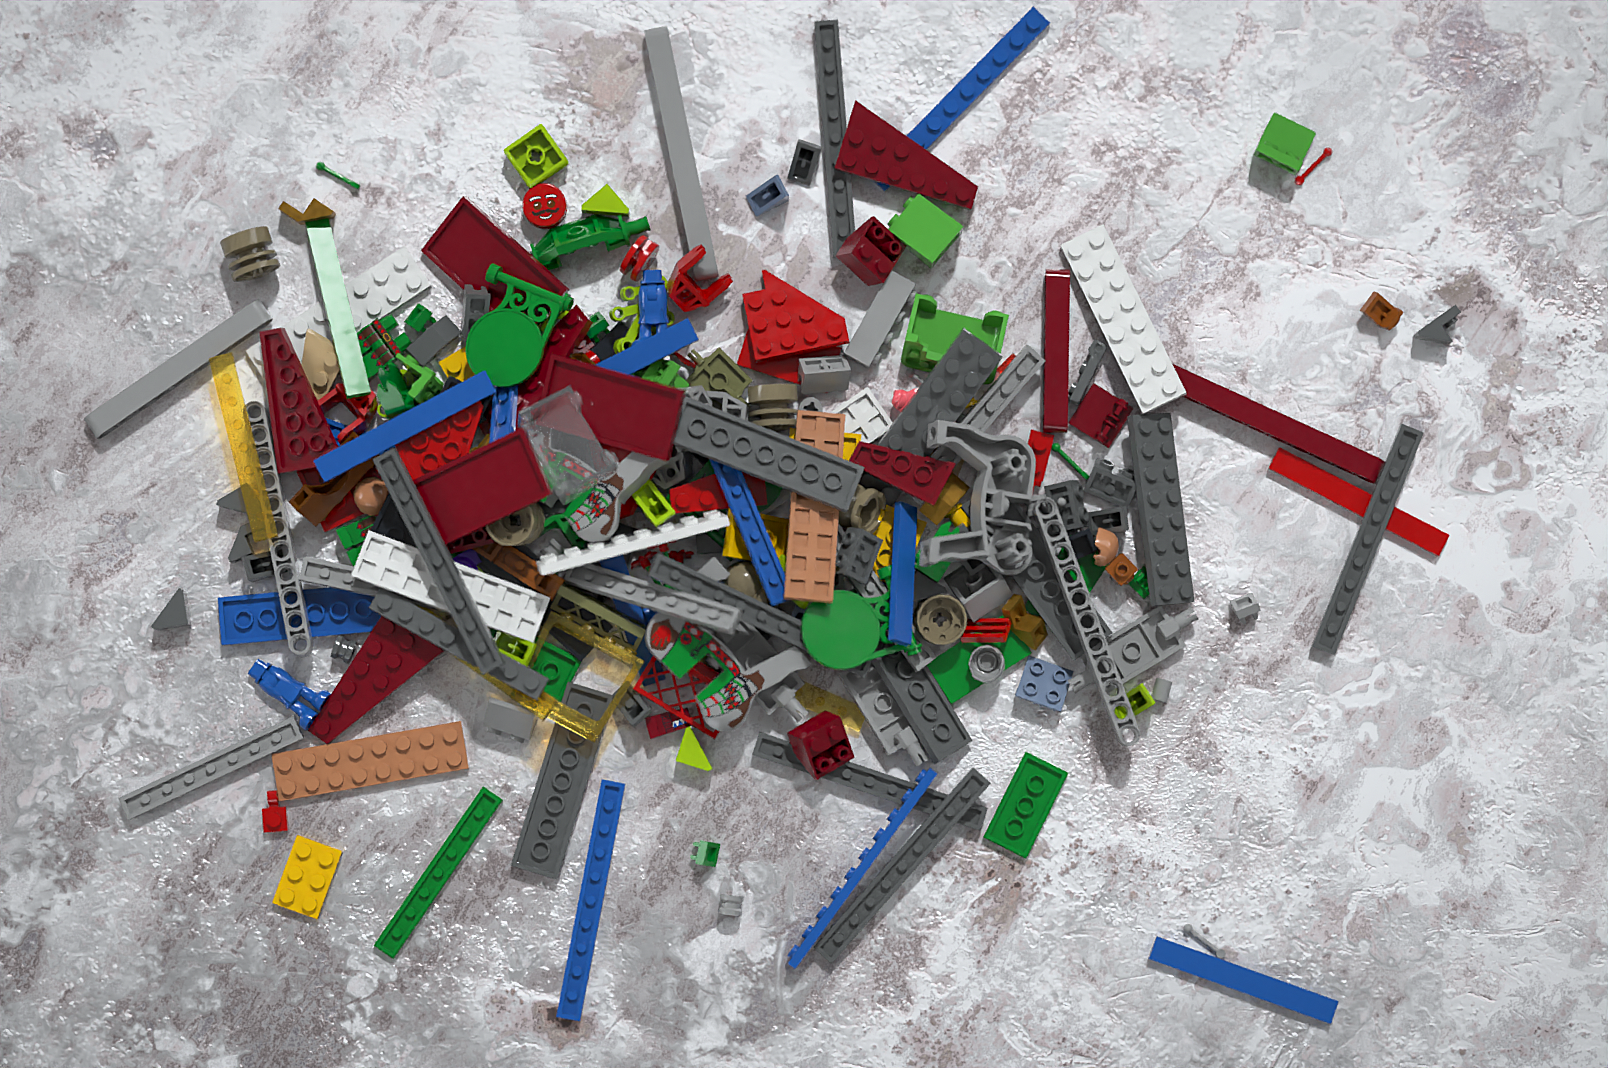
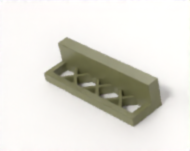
M565 582L560 586L557 596L550 607L634 653L637 651L645 635L647 625ZM561 597L572 601L575 607L566 610L559 606L558 603ZM585 608L594 613L596 619L589 621L583 619L580 609ZM605 619L615 624L617 630L611 632L604 630L601 620ZM623 631H628L638 637L634 645L624 640ZM619 633L620 638L613 634Z

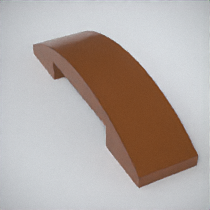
M495 541V543L472 548L537 592L550 597V600H553L560 586L565 582L563 578L555 573L541 575L537 569L536 561L512 546L501 545Z

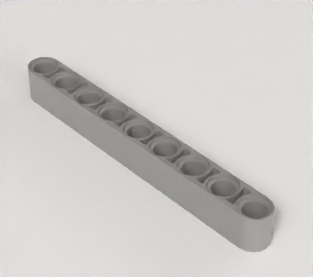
M260 299L253 301L89 413L84 418V421L97 439L106 436L264 328L273 318Z

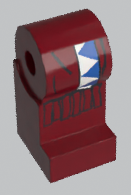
M688 707L683 708L684 715L690 718ZM670 712L645 718L650 739L691 726Z

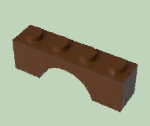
M353 431L340 446L359 437V435ZM380 455L363 462L324 484L317 486L304 484L290 499L289 503L298 513L317 527L320 522L326 519L330 511L344 499V496L352 487L357 485L363 475L375 465L373 459Z

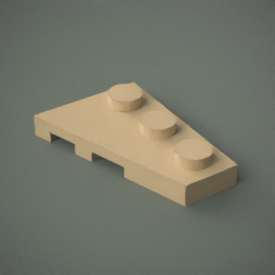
M309 328L306 330L301 365L318 401L330 392L340 373L333 342Z

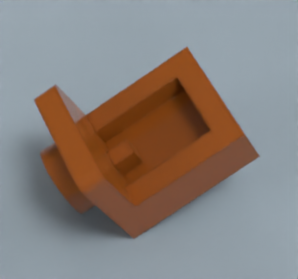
M1373 292L1360 309L1374 324L1389 331L1399 323L1400 317L1403 314L1401 309L1391 305L1377 292Z
M1120 553L1105 567V570L1110 574L1109 578L1119 586L1128 584L1135 577L1134 573L1138 570L1123 553Z

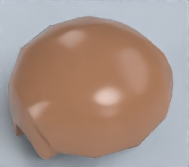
M376 476L366 477L359 481L353 490L354 500L359 510L370 516L379 514L389 494L384 481Z
M1099 527L1095 540L1099 554L1094 555V564L1105 566L1115 559L1119 544L1118 538L1113 532Z

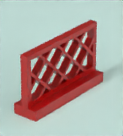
M653 656L632 690L715 740L720 731L714 730L712 732L705 728L703 716L695 698L681 702L678 689L691 686L695 696L696 690L694 685L700 683L707 685L719 673L699 661L687 672L690 683L677 686L675 676L669 670L656 673L654 663L657 659ZM652 668L653 674L647 675ZM671 673L674 687L660 689L657 676ZM692 676L698 679L699 681L693 682ZM655 678L657 691L647 692L640 688L644 679ZM675 690L678 703L666 704L663 701L662 693ZM654 694H658V695H659V699L656 698V697L653 696V695H654ZM695 702L698 716L689 718L684 715L682 705ZM679 706L680 712L673 707ZM695 719H699V720H700V724L697 723V722L694 721V720H695Z

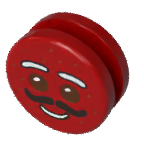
M541 183L531 187L526 192L522 208L530 224L539 229H550L558 226L564 220L567 213V202L559 188L552 184Z
M645 235L640 236L634 242L619 269L622 274L627 275L634 267L630 279L634 282L639 281L643 277V270L650 268L660 248L659 244L648 240L649 238Z

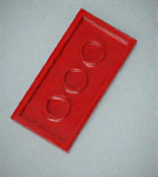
M748 327L737 365L801 386V381H798L799 359L840 355L842 348L835 346L756 363Z

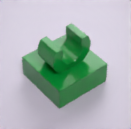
M418 303L404 322L417 332L421 331L424 333L427 330L424 327L427 321L432 323L437 321L431 316L433 313Z
M600 311L589 317L593 324L587 332V336L590 339L593 338L596 343L600 342L597 337L598 333L604 331L606 334L610 333L607 328L610 325Z
M1145 566L1128 583L1143 600L1149 595Z
M704 840L693 842V846L698 847L697 856L690 855V858L696 860L695 864L716 867L721 844Z

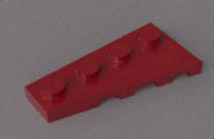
M862 441L858 442L849 459L850 462L863 466L864 472L933 507L956 465L953 462H945L936 458L915 455L910 452L897 451Z

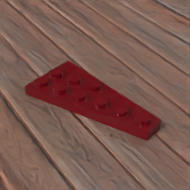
M855 100L836 161L835 170L972 210L978 190L976 184Z
M285 328L260 331L278 474L317 468L313 460L338 448V445Z
M381 616L308 731L326 744H330L350 728L352 724L365 716L371 709L385 700L410 680L411 677L445 652V650Z

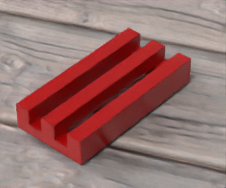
M980 618L975 622L967 619L966 629L960 640L962 643L1006 642L1012 623L1009 618Z

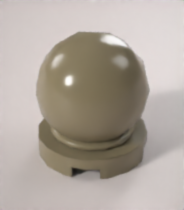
M858 484L847 513L839 510V525L844 528H860L871 534L874 533L881 523L878 520L881 509H886L884 493L873 488L866 489Z
M751 561L735 562L726 568L730 575L725 580H721V583L767 605L770 604Z

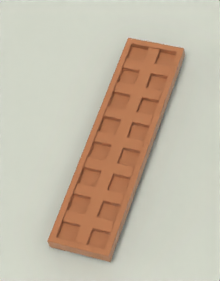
M798 410L795 440L843 459L846 414ZM792 491L783 599L832 604L839 510Z
M462 721L271 754L279 801L469 769Z

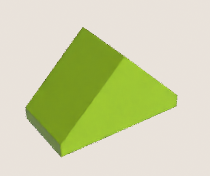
M608 184L581 205V211L585 214L630 217L629 208Z
M650 479L631 495L647 520L656 528L676 514Z
M497 631L494 637V641L501 653L528 666L537 644Z
M1143 683L1126 693L1134 717L1156 703ZM1117 706L1114 709L1118 719L1125 717L1126 711L1122 706Z
M691 726L685 729L676 761L710 771L713 768Z

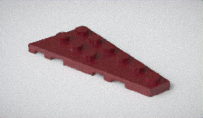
M577 304L554 326L545 346L542 361L536 372L528 380L518 385L515 431L525 428L527 432L530 427L528 425L534 413L538 412L551 354L569 357L573 349L579 347L593 324L591 319ZM492 400L484 413L485 418L490 424Z

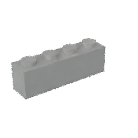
M894 271L890 272L844 352L847 358L867 369L870 368L871 364L876 366L882 355L879 352L883 344L888 345L894 334L890 330L894 323L900 324L906 313L902 311L906 302L911 304L917 293L914 290L915 283Z

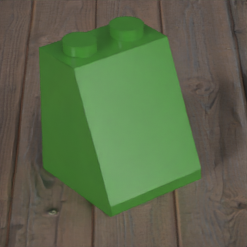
M918 193L915 198L913 196L908 198L902 206L905 210L900 216L895 214L887 225L890 227L889 230L906 245L908 251L932 269L961 235L963 226Z

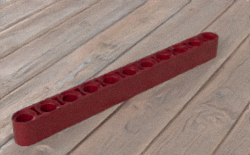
M1172 364L1187 393L1182 396L1183 398L1360 479L1376 484L1384 466V460Z

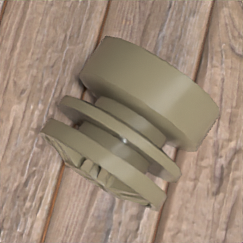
M267 226L247 229L221 240L220 244L225 258H237V260L228 265L230 271H235L231 274L234 282L250 281L264 277L281 266L278 259H272L277 255L275 250H264V248L273 243Z
M766 384L748 387V403L759 406V410L749 412V417L760 418V420L751 421L752 423L774 432L786 431L796 427V419H789L788 416L797 415L798 410L788 408L787 404L798 401L797 385Z
M536 502L486 526L487 532L493 540L501 545L523 546L530 544L539 538L544 529L545 517L543 509ZM516 516H521V518L519 519L521 525H516Z
M938 594L925 598L918 603L913 613V625L925 641L931 644L946 645L955 642L962 636L967 625V615L965 608L957 599L950 595ZM937 613L944 617V621L940 622V626L933 622V618L937 617Z

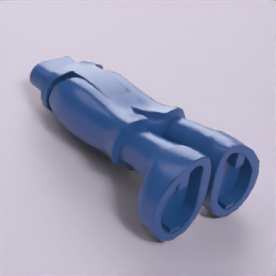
M643 270V280L640 281L641 286L638 294L640 311L638 324L640 325L639 338L633 341L631 346L651 337V327H656V334L668 328L667 291L665 281L662 280V270Z
M260 659L256 660L248 672V675L255 679V683L265 693L283 703L287 709H291L300 717L299 726L305 731L310 728L319 713L298 701L300 697L321 711L331 695L325 689L316 692L308 688L306 683L299 682L282 668L274 666L270 662L266 664Z

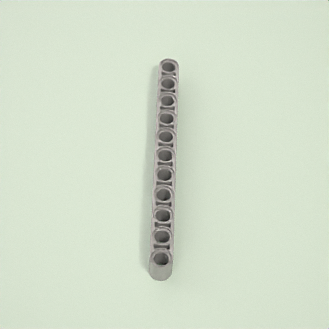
M666 25L646 29L644 34L689 251L700 244L705 247L706 251L702 259L693 265L695 280L697 282L719 277L668 27Z
M250 401L245 405L243 414L290 650L295 655L307 657L312 653L314 644L302 583L299 581L300 573L281 476L277 472L267 409L260 402ZM255 408H260L261 415L256 419L251 418V411ZM265 431V439L261 442L255 441L256 433ZM264 454H269V463L261 465L259 463L260 457ZM274 477L275 484L270 488H265V479ZM273 500H278L280 503L279 508L276 511H269V503ZM276 524H284V530L281 534L276 535L273 533V527ZM283 546L288 547V555L284 558H279L277 555L278 549ZM286 570L293 571V577L289 581L282 580V574ZM291 593H297V602L292 605L287 604V596ZM296 616L302 617V625L298 628H293L291 626L292 619ZM299 640H306V649L304 651H297L296 643Z
M1043 497L1034 504L1033 514L1115 737L1122 746L1135 745L1140 740V730L1060 513L1054 500ZM1041 503H1047L1051 507L1049 515L1040 513L1039 505ZM1054 525L1059 529L1058 537L1052 538L1048 535V526ZM1057 548H1064L1067 551L1066 560H1059L1056 557L1055 552ZM1070 570L1075 573L1076 579L1074 583L1065 581V571ZM1074 593H1080L1084 597V603L1081 606L1073 603L1072 596ZM1086 615L1092 619V626L1090 628H1084L1081 625L1080 620L1082 616ZM1091 638H1096L1100 641L1101 647L1098 651L1090 649L1089 641ZM1099 661L1108 663L1109 671L1106 674L1098 671L1097 664ZM1109 683L1117 687V694L1114 697L1106 693L1105 689ZM1117 706H1122L1126 711L1123 719H1118L1114 715V709ZM1125 729H1131L1134 733V739L1131 742H1126L1122 737Z

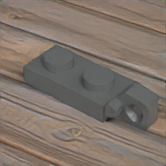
M1094 340L1088 348L1090 359L1088 362L1084 360L1078 372L1081 374L1078 383L1073 382L1068 392V395L1071 396L1070 403L1077 406L1080 405L1108 347L1106 344Z

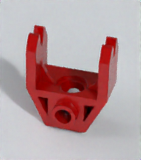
M702 244L693 248L676 263L666 285L670 298L684 312L696 310L698 307L709 306V303L724 292L733 282L731 275L727 273L718 278L708 288L701 289L687 274V271L706 254L705 247Z
M338 383L335 385L336 388L318 400L323 414L342 402L357 418L337 436L340 445L353 431L361 435L368 429L378 407L376 394L372 390L370 395L347 399L343 384Z

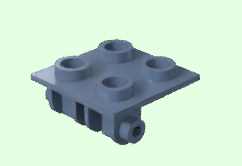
M1028 656L1015 696L1019 697V699L1033 702L1032 704L1036 703L1040 707L1044 706L1053 709V711L1061 712L1069 688L1067 680L1072 678L1074 671Z

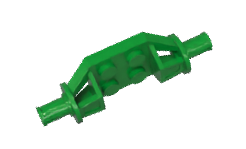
M594 214L550 228L536 246H534V243H530L532 250L530 254L544 267L551 270L562 267L559 257L561 254L569 255L577 249L594 247L602 241L605 242L608 252L625 245L630 247V236L651 231L646 216L626 223V221L622 220L621 215H617L618 219Z

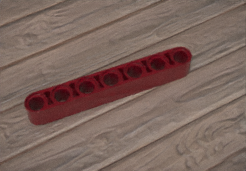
M1070 269L1045 270L1044 360L1046 361L1044 362L1043 433H1067Z

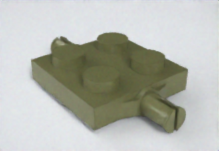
M720 347L705 358L695 349L691 350V352L697 359L690 352L687 356L697 365L694 372L686 379L690 386L702 385L705 391L726 392L745 403L749 408L751 407L742 397V394L753 380ZM711 400L712 407L722 411V404L716 400Z

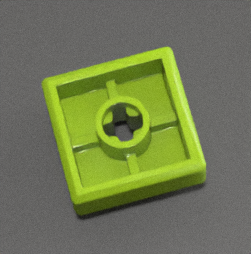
M543 124L537 125L503 150L529 189L543 183L569 164L568 159ZM533 152H536V154L542 153L539 162L536 160L531 161Z

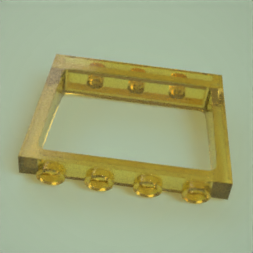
M551 611L538 637L537 646L527 666L528 668L532 669L551 628L557 627L630 667V672L599 721L592 720L544 693L536 701L514 689L510 698L595 743L642 667L644 660L636 657L637 652L633 649L625 647L623 650L616 646V641L609 636L601 638L594 634L595 630L589 625L583 624L579 626L573 623L574 619L566 613L559 615Z

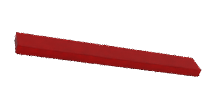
M1281 447L1276 451L1268 467L1269 470L1362 518L1372 494ZM1395 506L1385 530L1436 556L1440 555L1450 536Z

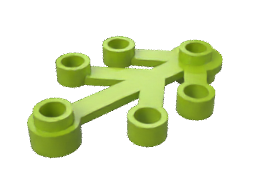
M662 276V280L665 281L666 291H668L666 286L668 281L664 276ZM640 286L622 288L620 290L621 299L624 301L633 300L639 294ZM626 290H629L631 293L629 298L625 295ZM639 303L623 308L620 306L614 307L609 312L611 320L615 322L623 320L626 316L636 314L626 336L615 341L613 348L616 354L625 350L624 343L631 347L632 342L640 331V325L638 324L640 317ZM667 306V315L669 316V324H667L668 326L673 324L675 316L671 311L668 310ZM616 310L620 312L619 318L615 316ZM651 327L652 336L656 334V327Z

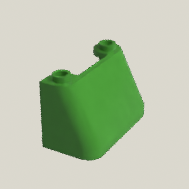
M916 293L901 355V363L903 365L931 372L963 328L1001 354L1009 317L1008 314L993 310L986 313L983 319L937 309V301L932 296ZM998 364L983 385L991 384L994 381Z

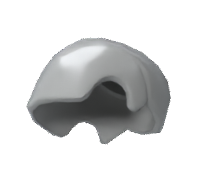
M984 645L979 646L972 652L968 666L973 678L983 683L991 682L1003 673L1005 659L998 648Z

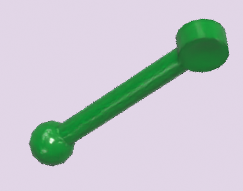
M317 162V170H324L359 190L361 185L326 167L323 162Z
M1052 444V451L1058 452L1087 481L1089 475L1061 449L1060 444Z

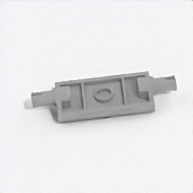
M1162 605L1158 606L1106 638L1122 684L1186 646L1179 633L1182 628L1199 620L1196 614L1186 618L1195 612L1191 606L1174 617H1169ZM1097 644L1091 650L1098 651L1101 644ZM1085 654L1080 658L1084 662L1086 670L1067 680L1070 686L1078 681L1080 682L1072 688L1075 694L1091 683L1096 684ZM1099 661L1097 669L1100 673L1106 674L1109 671V665L1105 661ZM1112 683L1107 684L1106 693L1117 688L1116 685Z
M742 620L739 621L733 635L719 630L714 632V636L730 650L743 670L778 654L753 625ZM795 671L789 673L780 682L760 691L754 697L769 716L778 707L782 708L784 706L798 723L802 717L796 710L804 717L809 713L794 697L795 692L805 684Z
M871 663L865 678L848 670H843L838 674L888 756L903 748L907 750L916 767L929 759L918 743V736L873 663Z

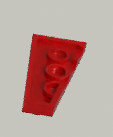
M742 472L756 506L767 505L765 481ZM715 474L669 490L670 506L676 513L729 509Z

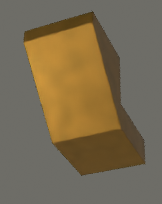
M313 198L304 213H301L285 201L278 208L283 214L300 225L308 221L326 218L333 219L336 216L333 210Z
M952 472L935 506L924 503L919 511L935 525H938L971 487Z
M1013 594L1002 607L1003 616L1010 619L1012 623L1010 630L1032 650H1036L1048 636L1044 620L1040 616L1028 614L1022 595Z

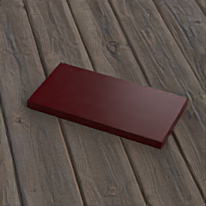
M462 196L420 250L463 290L465 284L472 285L474 290H481V286L486 287L487 292L491 295L489 312L495 310L502 303L508 287L507 284L500 281L495 285L485 280L487 270L492 263L503 267V273L560 296H564L570 290L467 196ZM515 288L514 294L519 293L524 298L522 303H519L518 299L515 301V305L519 307L525 303L527 295L525 291ZM539 306L545 308L548 311V316L551 314V309L549 306ZM539 307L535 310L536 317L542 316V313L538 311ZM528 310L523 312L524 314L529 316ZM536 323V324H537V326L540 328V326H541L543 323Z
M551 354L535 424L660 460L670 461L686 390L558 354Z
M520 428L413 480L445 545L553 495L525 428Z

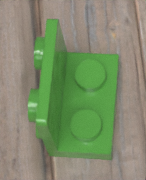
M1273 113L1253 155L1296 175L1303 164L1302 161L1316 132L1278 113Z
M398 353L395 356L418 379L412 384L411 390L408 392V395L418 405L440 394L444 383L436 377V374L426 366L422 368L418 365L419 362L410 355L404 357Z

